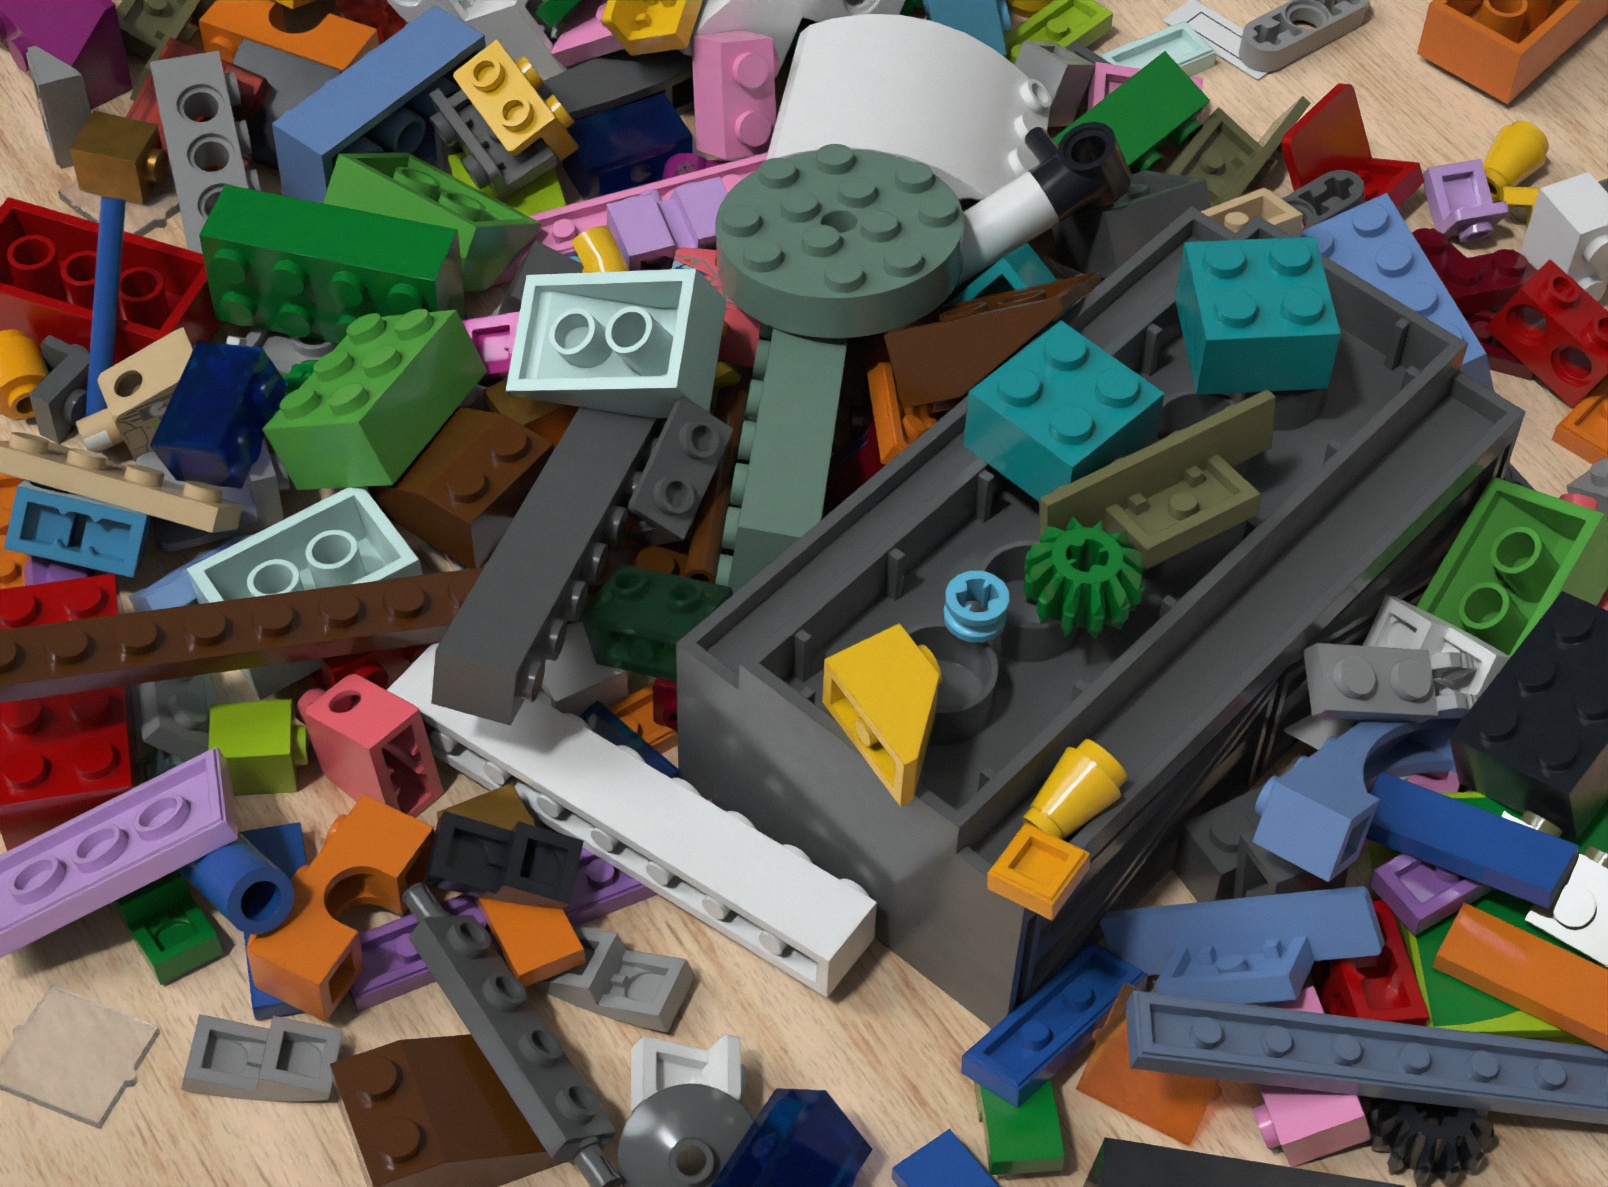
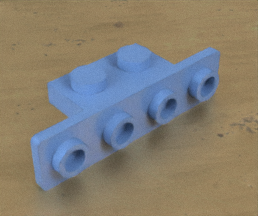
M1364 886L1108 911L1100 921L1109 952L1146 972L1147 976L1160 975L1154 985L1156 993L1241 1004L1256 1003L1259 1006L1265 1007L1278 1006L1289 1000H1297L1314 961L1376 956L1381 953L1385 944L1369 890Z

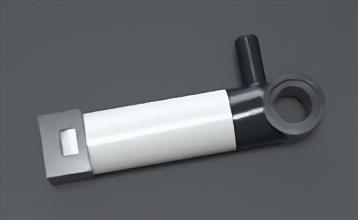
M1099 122L1080 124L1068 131L1058 146L1042 127H1035L1027 133L1025 144L1040 164L963 212V270L955 288L1083 207L1107 206L1118 201L1126 194L1131 185L1132 174L1114 132L1110 127Z

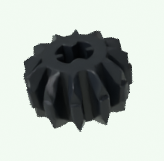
M1385 1098L1373 1099L1367 1114L1368 1124L1374 1127L1372 1138L1370 1139L1372 1143L1371 1150L1391 1152L1387 1161L1389 1174L1405 1166L1414 1170L1413 1177L1417 1187L1426 1183L1430 1173H1433L1448 1187L1451 1183L1456 1182L1460 1171L1468 1174L1475 1171L1480 1166L1484 1157L1483 1149L1489 1147L1493 1138L1494 1124L1486 1119L1489 1113L1486 1110Z

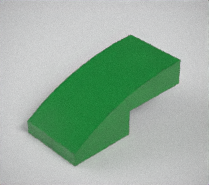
M178 870L112 902L160 985L224 954L218 934L191 896L185 877Z
M1051 1079L1019 1108L974 1081L979 1122H983L990 1175L1062 1171L1065 1155Z

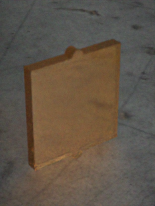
M1125 982L1118 993L1104 1027L1098 1028L1092 1034L1096 1045L1076 1089L1189 1146L1210 1101L1216 1100L1222 1094V1088L1218 1085L1220 1079L1130 1069L1126 1001L1134 990H1143Z

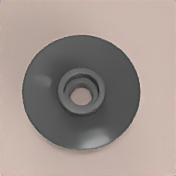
M679 1084L652 1094L633 1111L620 1136L617 1165L619 1175L623 1179L622 1187H758L764 1167V1148L754 1119L738 1100L728 1093L709 1085ZM689 1146L698 1147L706 1156L704 1167L695 1174L684 1173L677 1165L678 1154Z

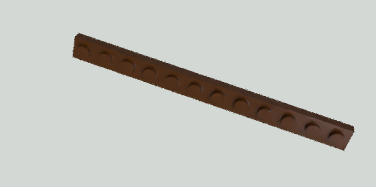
M691 540L657 546L649 545L608 551L606 565L598 583L588 582L587 598L579 620L573 621L568 619L567 624L592 618L593 620L723 603L726 601V595L714 593V587L707 591H697L685 584L683 578ZM722 548L721 554L733 556L734 550ZM484 567L0 630V703L441 642Z

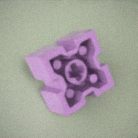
M720 177L700 182H690L675 187L671 198L662 200L657 190L648 189L639 196H631L624 200L607 204V226H609L630 271L671 270L676 250L679 248L717 250L715 221L719 207L728 193Z

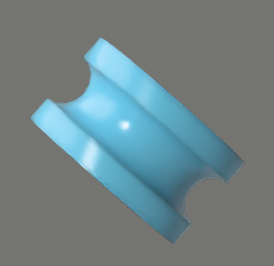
M967 571L958 574L949 582L945 591L943 614L944 623L949 632L958 639L967 642L983 643L996 638L1003 632L1007 623V609L1010 601L1008 588L997 576L985 571ZM980 601V608L984 609L988 606V609L985 612H972V605L968 604L965 607V602Z

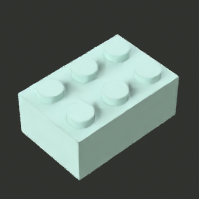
M348 487L187 568L199 604L423 575L418 557L364 487ZM320 659L242 669L240 672L261 700L321 669Z

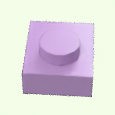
M1481 159L1429 167L1423 173V186L1434 227L1445 235L1446 238L1459 236L1461 242L1483 239L1493 234V227L1509 214L1506 201L1493 203Z

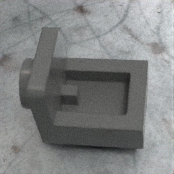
M48 335L40 343L50 374L29 393L40 435L60 444L77 427L75 421L85 418L90 352L78 344L70 345Z

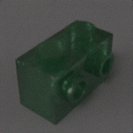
M621 564L585 606L580 618L596 664L677 682L676 643L734 594L732 587Z

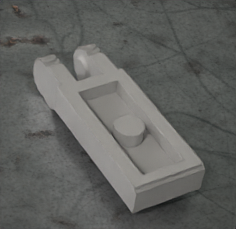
M1316 643L1303 650L1311 712L1314 718L1409 721L1414 723H1423L1430 719H1463L1479 699L1477 695L1465 693L1435 696L1433 678L1458 679L1475 672L1474 658L1471 654L1446 652L1430 655L1429 650Z

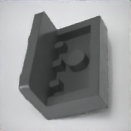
M439 88L429 94L436 114L429 119L436 132L448 147L456 142L467 156L461 160V163L471 180L479 190L489 185L501 202L558 164L555 154L542 137L517 156H512L463 90H460L448 99Z
M687 398L676 401L628 503V509L635 514V517L626 535L642 546H657L684 540L687 531L694 522L696 511L712 476L720 464L721 456L734 429Z

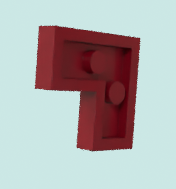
M1419 228L1412 232L1462 315L1504 307L1515 293L1538 271L1528 262L1524 255L1516 252L1514 249H1501L1494 253L1467 258L1447 240L1445 235L1434 228Z

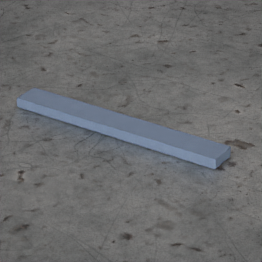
M1135 990L1126 1001L1130 1069L1608 1125V1052L1599 1047Z

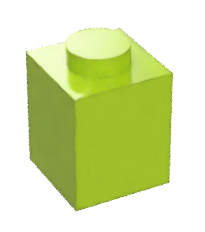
M291 699L210 704L208 750L218 747L229 763L233 796L297 792L298 766L309 765L310 741L306 725L296 726Z

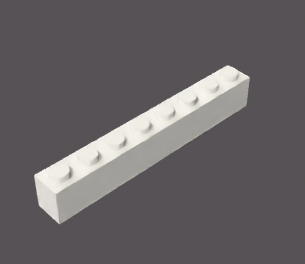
M440 642L432 643L387 689V691L420 709L434 756L491 791L513 783L531 816L560 834L583 840V848L827 998L874 940L877 902L871 899L860 885L849 879L839 880L814 865L811 859L799 848L789 844H779L756 830L752 822L742 814L735 811H724L701 797L699 792L687 781L680 778H669L646 764L645 760L632 748L625 745L616 746L594 733L589 725L580 717L572 713L563 714L539 700L538 696L534 702L526 700L523 702L511 726L431 704L435 651Z

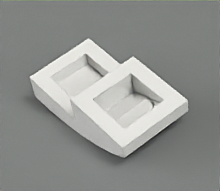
M1390 595L1385 596L1363 646L1429 650L1430 655L1446 652L1473 655L1475 672L1458 679L1433 678L1436 696L1465 693L1480 697L1510 659V656L1464 630Z

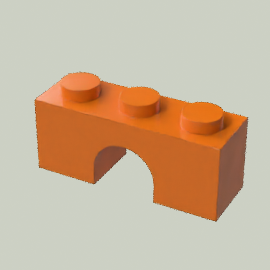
M216 0L199 20L204 53L219 51L222 67L225 70H229L243 38L341 70L342 72L363 58L366 53L379 46L377 29L330 13L317 27L310 31L296 34L286 33L282 4L274 0Z
M364 794L348 815L342 814L337 817L327 833L322 850L310 866H301L291 879L295 897L293 908L286 920L269 932L250 934L246 952L254 987L327 1022L365 969L359 932L337 921V918L346 910L364 904L378 905L403 916L408 909L407 904L402 900L404 892L414 884L419 882L423 884L435 834L434 827Z

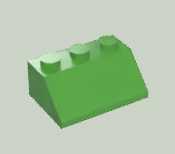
M408 152L339 154L323 201L324 204L458 229L464 292L488 290L538 234L541 222Z
M1492 476L1416 607L1464 630L1511 657L1562 591L1593 605H1598L1608 587V518L1604 513Z

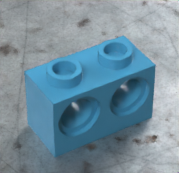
M24 480L17 486L4 549L133 578L141 567L152 516Z

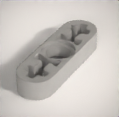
M1292 0L1254 19L1244 27L1239 57L1251 69L1261 72L1276 71L1359 28L1364 22L1369 0ZM1306 21L1314 24L1317 28L1305 29L1294 25L1292 22Z

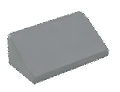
M37 46L28 47L26 56L44 131L57 166L60 165L61 169L74 166L70 147L91 115L84 78L76 69Z

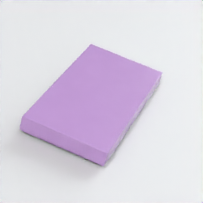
M212 748L1 854L0 958L237 840L238 832L230 765L219 748Z

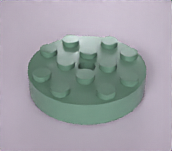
M828 144L815 152L787 158L768 159L760 165L758 170L742 179L731 189L722 201L716 216L715 234L718 274L724 291L749 316L768 326L793 334L818 338H855L884 333L908 325L939 307L955 289L963 270L964 220L963 211L955 193L942 179L932 173L929 166L889 154L851 150L842 144Z

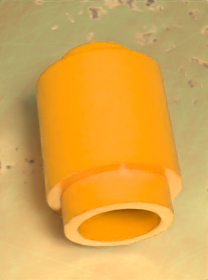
M13 329L0 331V414L12 419L35 417L29 393L50 374L38 344L22 331Z

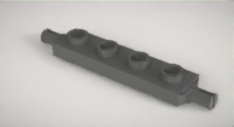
M419 882L408 888L404 892L402 900L407 904L419 923L408 938L551 1159L577 1165L590 1187H620L623 1179L617 1174L602 1151L617 1133L616 1129L600 1107V1102L595 1093L587 1087L563 1051L560 1040L549 1030L527 997L522 983L514 977L492 944L487 930L478 923L474 915L455 916L444 911L429 885Z

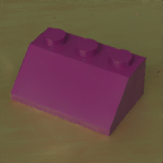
M0 0V41L9 49L14 62L23 72L30 70L26 56L28 47L37 46L81 73L84 78L91 110L133 89L116 5L111 0Z

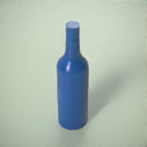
M238 830L237 840L177 869L238 930L247 934H263L274 930L286 920L293 908L295 893L291 880Z

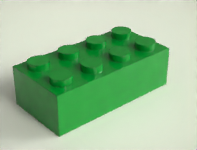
M225 184L199 234L216 320L230 322L239 326H251L286 333L294 337H306L339 344L347 335L346 330L348 326L356 319L367 314L377 313L384 317L404 315L416 309H426L428 312L457 310L461 320L466 315L458 229Z

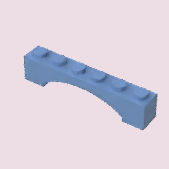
M1462 718L1430 719L1423 723L1355 720L1349 730L1338 738L1331 736L1319 751L1310 757L1303 755L1291 770L1280 777L1274 775L1266 782L1255 805V813L1261 816L1252 842L1329 882L1358 859L1380 801L1379 798L1367 793V790L1370 789L1380 772L1397 778L1433 772L1452 771L1457 774L1449 736L1461 722Z

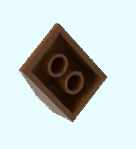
M1099 272L941 305L917 321L893 329L885 334L884 339L903 408L926 404L928 413L954 408L963 400V396L968 395L972 388L1019 353L1101 283Z
M457 407L393 485L365 486L364 488L388 519L470 569L480 568L489 561L552 455L554 444L504 414Z
M471 1034L398 1040L330 1064L338 1106L367 1187H498L566 1163L551 1159Z

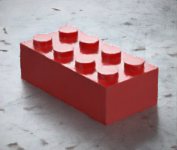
M7 197L0 207V331L9 329L22 331L38 344L40 350V343L48 335H51L70 345L78 344L90 352L99 223ZM124 231L114 365L182 327L198 357L222 322L215 319L203 254Z
M115 573L0 589V630L125 614ZM132 685L0 703V832L7 851L140 785Z

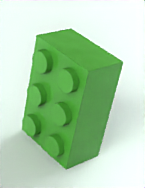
M416 309L404 315L381 317L377 313H372L356 319L348 326L346 330L347 335L336 348L321 357L314 364V372L300 388L283 398L280 402L281 409L262 430L297 490L393 485L487 373V369L457 310L428 312L426 309Z

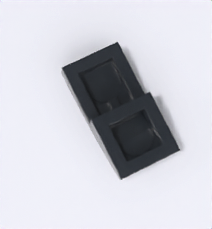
M444 811L437 822L423 883L496 901L566 909L571 902L584 841L519 821L511 830Z

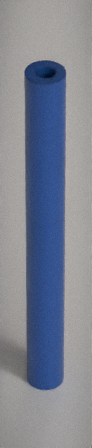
M101 197L85 417L108 408L97 379L101 372L114 366L126 199Z

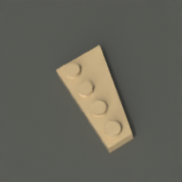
M12 432L10 441H0V473L211 533L238 529L243 505L222 498L223 489L217 486L196 481H185V484L181 485L164 479L165 473L160 470L132 464L123 466L108 461L107 456L103 454L65 447L36 435Z

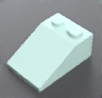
M697 269L526 275L505 391L514 397L647 418H668L675 402L684 398L691 400L709 412L727 300Z

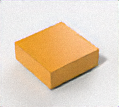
M1025 822L987 873V889L1052 921L1090 869V853Z

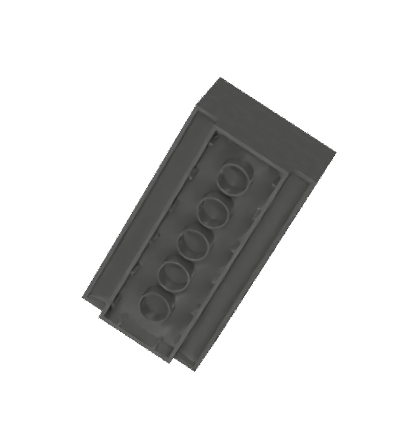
M1191 206L1038 337L1062 320L1164 392L1156 440L1158 442L1175 431L1183 430L1223 411L1232 404L1242 402L1260 393L1196 395L1175 301L1184 242L1292 238L1293 236L1258 215L1235 233ZM1321 253L1322 264L1341 332L1328 389L1270 391L1276 396L1272 448L1233 466L1244 479L1261 493L1259 514L1147 570L1144 568L1142 582L1145 585L1141 603L1137 604L1136 611H1129L1128 620L1124 622L1121 630L1104 624L1103 630L1094 639L1085 628L1075 627L1065 638L1061 621L1056 620L1040 624L1039 615L1036 612L1037 606L1026 603V595L1023 591L1025 575L1027 574L1024 572L1027 552L1031 549V544L1039 543V502L963 446L968 403L967 396L676 643L678 778L690 783L699 792L701 797L706 800L711 799L714 805L724 811H735L742 814L752 822L756 830L779 844H789L799 848L811 859L814 865L839 880L849 879L860 885L870 898L877 902L874 938L991 1029L1090 942L1098 944L1104 938L1100 921L1106 912L1132 909L1173 868L1183 823L1247 793L1299 740L1287 734L1284 729L1312 714L1303 650L1316 643L1363 646L1386 595L1397 597L1417 606L1491 477L1494 476L1504 480L1526 411L1460 371L1468 346L1467 342ZM967 571H985L994 574L1005 583L1009 590L1010 601L1007 609V623L1004 630L996 638L983 643L967 642L958 639L949 632L944 623L943 611L946 588L954 577ZM980 601L965 602V607L968 604L972 605V612H985L988 609V606L981 609ZM899 623L917 646L925 645L933 653L942 675V681L938 685L935 720L914 800L902 807L899 806L822 703L824 659ZM1084 739H1089L1104 748L1119 762L1127 773L1128 780L1119 788L1121 792L1120 799L1068 837L1062 839L1090 853V869L1051 921L988 890L987 873L1024 825L1021 817L1030 809L1031 803L1067 747L1076 749Z

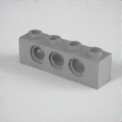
M219 51L150 62L188 250L201 254L203 253L199 234L224 185L261 191L256 169L248 171L244 169L242 156L252 154L246 120L234 122L231 107L241 106L235 71L223 72ZM199 117H212L211 120L206 122L194 121ZM213 165L224 167L215 172L204 171L205 168Z

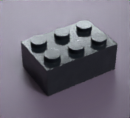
M1562 591L1449 736L1460 784L1522 814L1526 810L1554 824L1563 831V834L1575 840L1580 837L1608 799V611Z

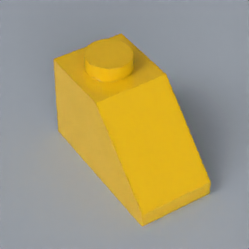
M899 623L824 659L822 703L899 806L902 807L914 800L935 720L938 685L942 681V675L933 653L925 645L917 646Z

